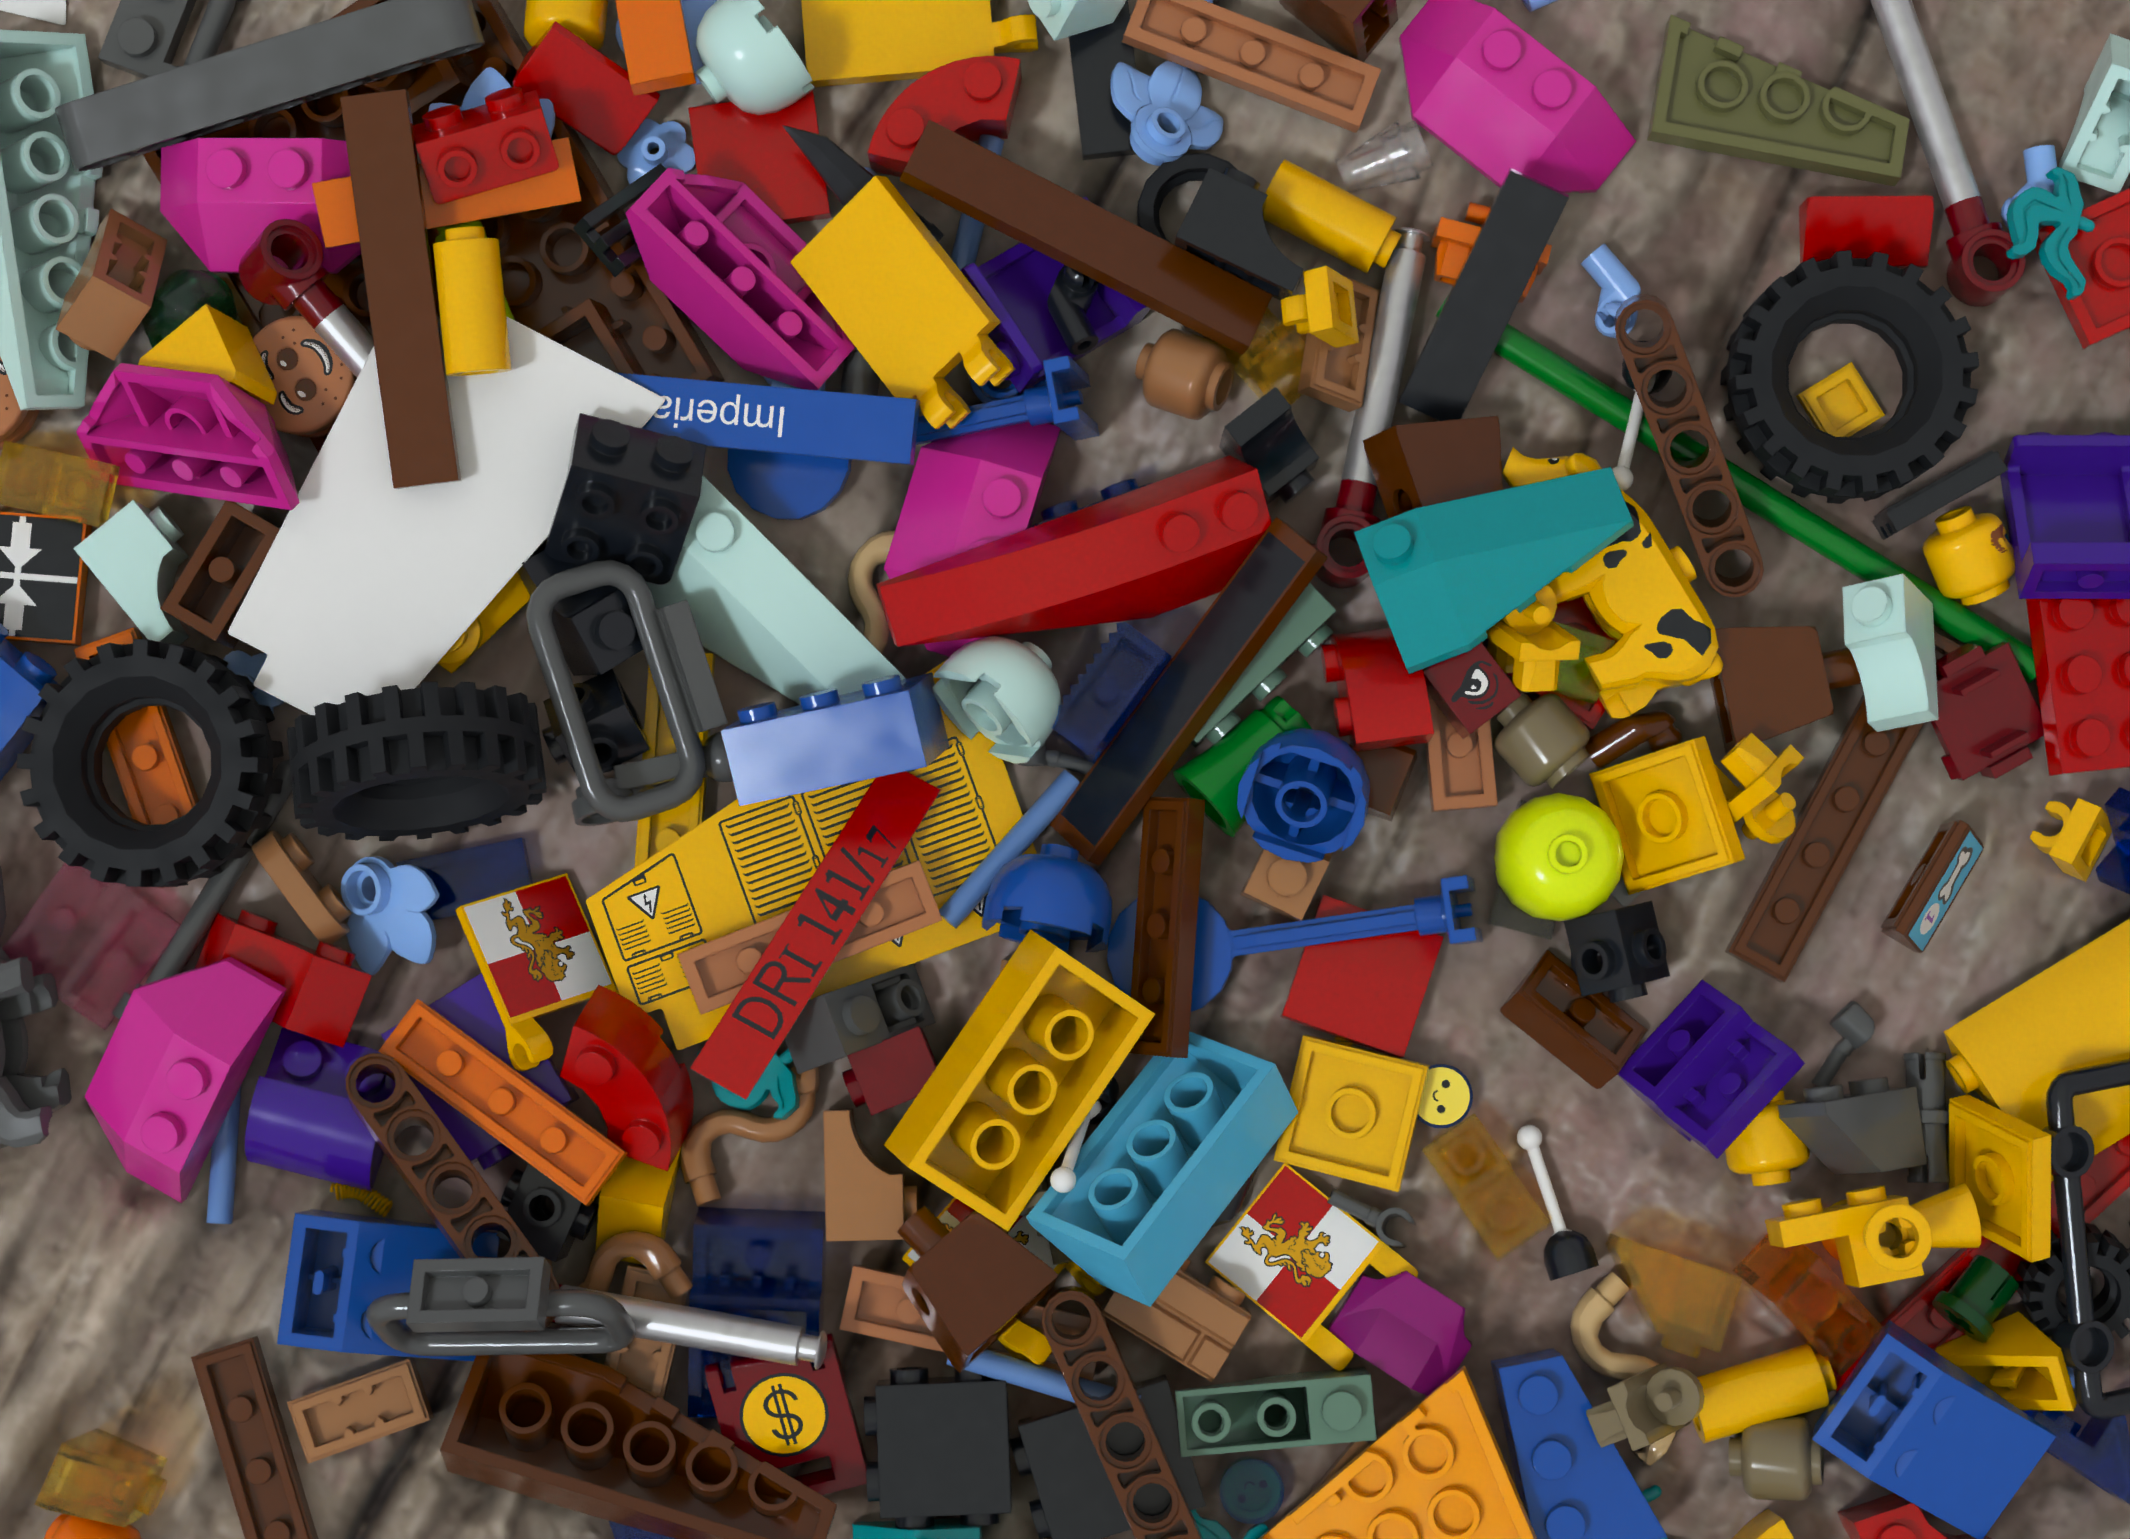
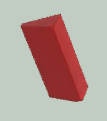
M556 21L525 55L513 79V86L521 87L523 93L536 90L539 99L551 100L557 118L615 156L626 146L661 96L658 92L634 96L630 86L628 71Z
M1929 195L1808 197L1799 206L1800 263L1813 257L1816 262L1830 259L1837 251L1851 250L1852 258L1867 259L1874 252L1889 255L1887 264L1891 266L1906 268L1912 263L1919 268H1926L1929 261L1934 197Z

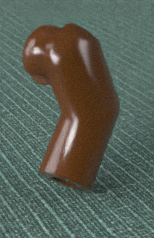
M1656 710L1618 720L1590 737L1585 748L1590 754L1592 761L1597 767L1601 768L1646 741L1649 743L1652 752L1680 744L1682 742V733L1673 724L1676 721L1673 715L1664 710Z

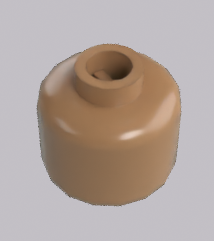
M1170 329L1163 333L1155 344L1149 342L1145 344L1137 360L1135 375L1137 379L1143 380L1142 389L1147 404L1188 419L1200 420L1211 410L1218 412L1225 404L1233 384L1234 365L1227 362V354L1223 345L1179 329Z

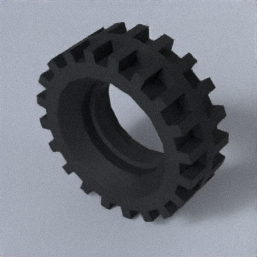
M1851 250L1837 251L1830 259L1818 262L1813 257L1800 263L1792 272L1784 277L1780 276L1742 315L1744 318L1736 331L1730 336L1726 346L1730 353L1727 365L1721 370L1720 385L1727 386L1729 401L1723 407L1726 422L1734 420L1742 438L1736 444L1745 455L1752 451L1764 465L1760 473L1770 481L1778 476L1793 485L1791 493L1803 498L1812 493L1826 496L1827 503L1842 504L1848 499L1863 498L1865 502L1877 499L1894 489L1902 488L1934 467L1945 457L1943 454L1949 446L1962 436L1967 425L1962 423L1967 409L1976 404L1978 389L1970 388L1971 372L1979 367L1978 352L1968 353L1963 335L1971 330L1966 316L1955 320L1945 305V302L1952 295L1943 285L1935 292L1919 280L1924 270L1912 263L1902 270L1887 264L1888 254L1874 252L1867 259L1852 258ZM1830 324H1856L1877 333L1894 350L1902 370V397L1893 417L1879 430L1862 437H1835L1814 428L1797 411L1789 391V364L1797 345L1810 332Z
M133 639V644L126 645L107 643L96 647L98 655L89 660L74 658L64 665L69 676L60 685L51 683L44 685L38 694L47 702L40 717L26 716L23 724V731L34 734L31 754L17 753V768L30 770L32 788L21 791L20 795L24 806L37 807L43 821L34 827L41 840L55 841L63 849L58 858L68 866L83 867L91 871L90 878L101 882L126 884V887L188 885V881L197 878H211L223 872L220 865L230 858H243L252 849L246 842L255 829H267L273 817L264 812L270 793L281 794L283 784L282 779L273 778V758L284 756L282 742L271 740L267 723L275 720L270 706L258 704L251 694L256 687L248 677L236 675L227 668V661L215 655L205 654L191 647L149 639ZM147 706H169L186 713L202 729L211 751V776L203 797L186 815L160 825H146L127 817L111 801L102 780V754L110 733L127 715Z
M422 682L420 688L400 690L397 685L382 687V693L366 696L356 692L345 695L344 703L336 705L324 702L314 707L315 715L301 714L295 719V727H288L287 730L295 819H300V824L305 829L318 827V834L327 837L337 833H345L346 840L358 841L366 836H379V841H394L398 836L417 835V840L432 838V833L445 831L460 834L469 832V826L477 824L493 826L502 823L501 816L504 815L520 816L527 812L526 805H538L543 800L542 793H547L537 706L535 702L528 703L527 696L521 692L507 696L506 687L494 685L485 690L476 689L475 682H460L455 687H438V682Z

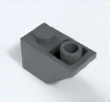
M913 963L809 1000L785 1037L797 1073L801 1074L882 1043L886 1039L915 1027L921 1026V1028L932 1025L936 1021Z
M1887 1077L1861 1079L1848 1082L1849 1094L1843 1093L1842 1084L1803 1089L1804 1101L1778 1105L1780 1119L1834 1175L1881 1173L1927 1164L1916 1087L1889 1089Z

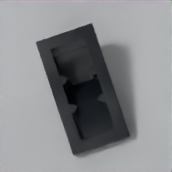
M1209 167L1176 235L1175 245L1272 294V297L1280 301L1286 297L1293 296L1300 283L1304 269L1284 256L1275 246L1267 232L1263 211L1268 195L1258 191L1260 187L1258 181L1239 170L1226 168L1224 173H1221Z
M1276 387L1224 426L1219 448L1226 456L1230 455L1258 469L1267 505L1278 496L1287 504L1315 481L1309 472L1316 467L1320 457L1312 449L1298 427L1291 405Z
M545 545L536 550L525 563L523 562L522 567L517 572L531 596L538 585L545 579L580 565L552 559L546 554ZM610 585L601 586L566 597L559 601L553 609V624L566 663L573 676L602 675L643 650L627 599L617 587Z

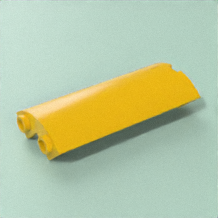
M2130 919L1944 1031L1952 1054V1058L1946 1061V1066L1964 1093L1968 1094L1975 1090L1985 1103L2043 1130L2048 1126L2046 1092L2050 1083L2058 1074L2067 1070L2130 1058ZM2130 1085L2073 1097L2075 1126L2083 1128L2091 1136L2094 1144V1155L2130 1134Z

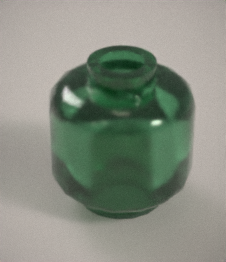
M181 269L171 273L156 290L152 306L141 321L152 348L205 304L237 321L238 311L232 291L226 282L219 276L204 270Z

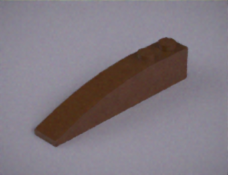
M570 1354L476 1356L440 1448L448 1472L573 1511L675 1539H827L837 1510V1504L768 1462H760L737 1448L735 1443L713 1429L709 1431L681 1414L679 1408L659 1396L655 1398L630 1383L628 1377L613 1368Z

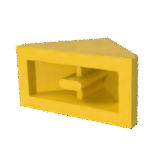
M208 304L202 306L139 359L138 365L219 375L263 404L274 405L277 391L253 342L248 327Z
M681 1148L668 1172L627 1156L623 1159L601 1189L599 1195L595 1251L606 1239L616 1234L630 1231L648 1232L665 1240L680 1166ZM626 1257L621 1260L643 1265L633 1257Z
M2019 1311L1993 1322L1991 1325L1994 1332L1986 1343L1963 1335L1937 1347L1935 1350L2020 1410L2074 1411L2077 1405L2062 1349Z

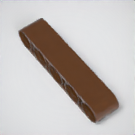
M1648 294L1634 295L1625 300L1616 312L1614 325L1617 342L1708 582L1721 595L1733 598L1745 596L1755 590L1761 582L1764 572L1763 561L1671 312L1665 302L1656 296ZM1637 310H1652L1662 319L1661 331L1651 341H1635L1625 331L1627 319ZM1672 370L1682 375L1685 385L1679 397L1672 401L1663 402L1656 400L1650 395L1647 389L1649 381L1659 371ZM1682 431H1698L1707 440L1705 451L1695 460H1680L1670 450L1672 440ZM1717 490L1728 497V508L1723 515L1717 519L1708 520L1695 514L1692 509L1697 496L1702 492ZM1737 549L1747 553L1751 558L1748 570L1743 575L1728 578L1716 571V560L1725 551Z
M382 1053L367 1054L358 1058L350 1066L346 1075V1091L354 1112L459 1257L478 1258L474 1254L472 1246L475 1239L487 1230H496L508 1237L511 1246L509 1252L504 1257H540L401 1065L392 1057ZM372 1074L387 1075L395 1082L393 1094L382 1102L372 1103L366 1101L358 1093L361 1082ZM410 1126L425 1127L433 1134L434 1140L431 1147L420 1155L405 1154L396 1146L399 1134ZM448 1178L465 1180L472 1189L470 1199L458 1208L449 1209L441 1206L435 1200L434 1193L442 1181ZM551 1273L549 1290L559 1289L558 1283ZM546 1317L545 1328L548 1327L556 1317ZM540 1330L523 1331V1332H537V1331H540Z
M1067 1286L1059 1288L1049 1296L1044 1304L1041 1321L1044 1334L1135 1539H1203L1099 1303L1092 1293L1082 1287ZM1074 1300L1086 1306L1090 1312L1091 1320L1083 1332L1068 1335L1057 1329L1053 1322L1052 1314L1060 1303ZM1090 1362H1106L1116 1371L1117 1383L1109 1394L1101 1397L1091 1396L1081 1387L1079 1380L1080 1372ZM1122 1422L1135 1424L1144 1434V1443L1141 1448L1134 1454L1126 1456L1112 1451L1106 1441L1110 1429ZM1150 1483L1160 1484L1171 1495V1502L1168 1508L1163 1513L1155 1516L1141 1513L1133 1502L1137 1490Z

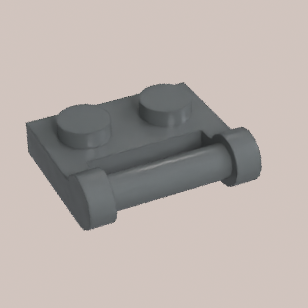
M121 0L98 58L106 65L141 78L181 67L171 64L197 0ZM209 0L184 65L216 55L237 1L244 0Z

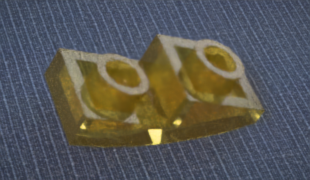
M4 440L0 457V505L100 527L108 521L120 467Z
M1475 1113L1422 1149L1427 1160L1497 1262L1550 1226V1221L1512 1170L1511 1163Z

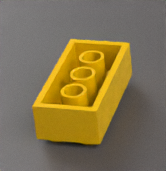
M1030 929L884 1146L909 1169L1006 1231H1009L1155 1013Z

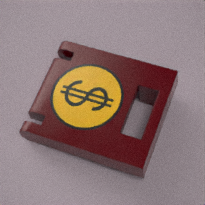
M832 1333L826 1334L827 1351L824 1364L819 1369H815L813 1362L800 1360L798 1366L743 1356H733L730 1359V1365L735 1386L726 1388L719 1362L705 1365L706 1379L721 1434L733 1441L737 1448L760 1462L766 1461L778 1469L829 1456L832 1468L792 1477L820 1495L867 1484V1458Z

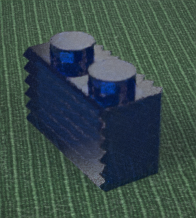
M1127 622L1116 623L1115 632L1108 634V643H1101L1100 653L1093 654V663L1085 664V674L1078 675V684L1070 685V694L1062 695L1063 705L1058 707V715L1051 733L1085 759L1095 764L1170 662L1172 656Z

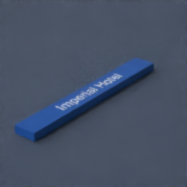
M617 373L665 399L663 405L643 426L642 429L668 436H677L684 440L704 444L706 447L914 466L920 401L917 399Z

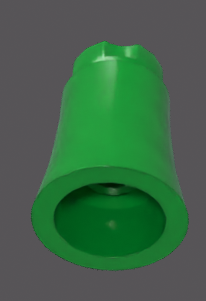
M1275 696L1260 711L1254 710L1232 731L1206 751L1174 770L1173 775L1189 798L1205 800L1204 815L1225 834L1235 837L1246 822L1245 815L1241 819L1237 809L1238 785L1254 753L1261 745L1278 733L1299 728H1312L1302 715L1283 698Z

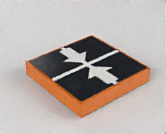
M0 511V623L9 633L5 638L7 641L81 646L88 566L73 548L92 534V520L81 517Z

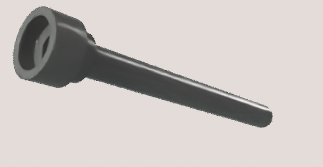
M290 760L280 762L273 772V778L283 780L281 794L270 793L264 812L273 817L267 829H255L246 842L251 848L253 844L266 835L292 792ZM252 849L243 858H230L220 865L223 872L207 880L145 984L183 972L254 855ZM137 983L134 989L141 986V984ZM125 991L111 1014L120 1019L132 993Z

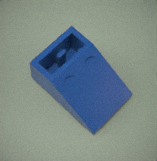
M315 1209L295 1213L277 1344L344 1353L474 1362L476 1356H419L395 1350L376 1335L366 1319L367 1307L376 1298L392 1293L410 1292L414 1259H458L460 1257L438 1226L434 1224ZM485 1231L481 1233L473 1243L472 1250L474 1254L498 1258L501 1238L496 1236L498 1232ZM406 1319L400 1320L404 1325H407Z
M1888 1320L1815 1423L1812 1440L1871 1481L1972 1537L1983 1539L2055 1440L2057 1434Z

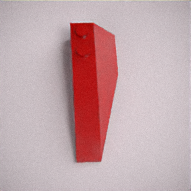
M1228 455L876 584L893 642L897 647L1148 619L1221 592L1271 525V519L1258 469Z

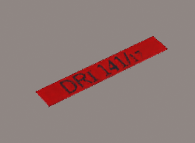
M907 771L874 779L690 1069L746 1100L941 792L939 788Z

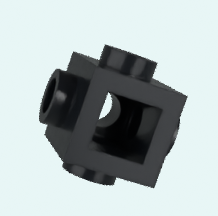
M613 668L583 683L574 684L603 773L614 770L613 766L621 765L623 762L650 750L639 715ZM551 698L543 701L551 725L542 730L544 740L556 763L559 765L568 761L574 770Z
M1652 901L1564 921L1571 950V964L1577 976L1582 996L1607 991L1610 1003L1648 995L1645 982L1670 976L1666 960V944L1659 932Z
M527 1164L524 1172L519 1169L513 1172L500 1201L503 1206L508 1208V1214L537 1254L553 1262L568 1256L575 1238L582 1241L586 1239L595 1222L599 1205L593 1202L590 1206L584 1205L530 1164ZM547 1196L554 1203V1213H551L546 1207ZM498 1231L497 1237L510 1242L507 1236Z

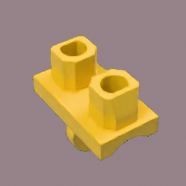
M1546 585L1535 594L1537 600L1520 613L1516 609L1486 631L1488 635V652L1504 673H1513L1512 683L1516 688L1524 692L1557 690L1560 660H1579L1581 641L1552 621L1557 609V600L1552 588Z
M1752 732L1738 742L1720 761L1741 783L1740 786L1737 787L1716 765L1715 768L1733 823L1735 824L1743 817L1745 823L1742 825V831L1748 839L1754 840L1758 837L1767 843L1778 844L1789 837L1796 827L1795 816L1792 811L1796 807V801L1787 792L1779 795L1774 791L1782 784L1781 778L1800 764L1804 757L1791 744L1778 755H1775Z

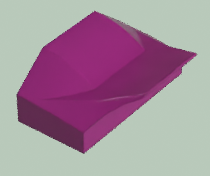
M1408 1271L1383 1279H1373L1362 1273L1328 1325V1330L1357 1355L1410 1389L1426 1396L1430 1395L1455 1374L1472 1347V1342L1466 1338L1464 1333L1466 1308Z

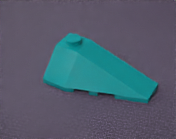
M1608 467L1414 508L1358 530L1354 534L1408 673L1411 674L1471 651L1488 638L1486 633L1488 629L1516 609L1519 613L1537 600L1535 594L1563 572L1573 573L1631 529L1634 523L1612 468Z

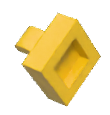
M1328 266L1303 271L1305 294L1293 295L1281 300L1283 325L1291 326L1296 324L1297 333H1310L1334 348L1359 343L1353 282Z
M2080 798L2077 799L2072 810L2061 802L2049 801L2045 807L2046 811L2055 819L2062 820L2063 827L2055 836H2044L2040 832L2032 831L2030 839L2039 850L2050 855L2063 873L2086 882L2115 825L2102 807Z

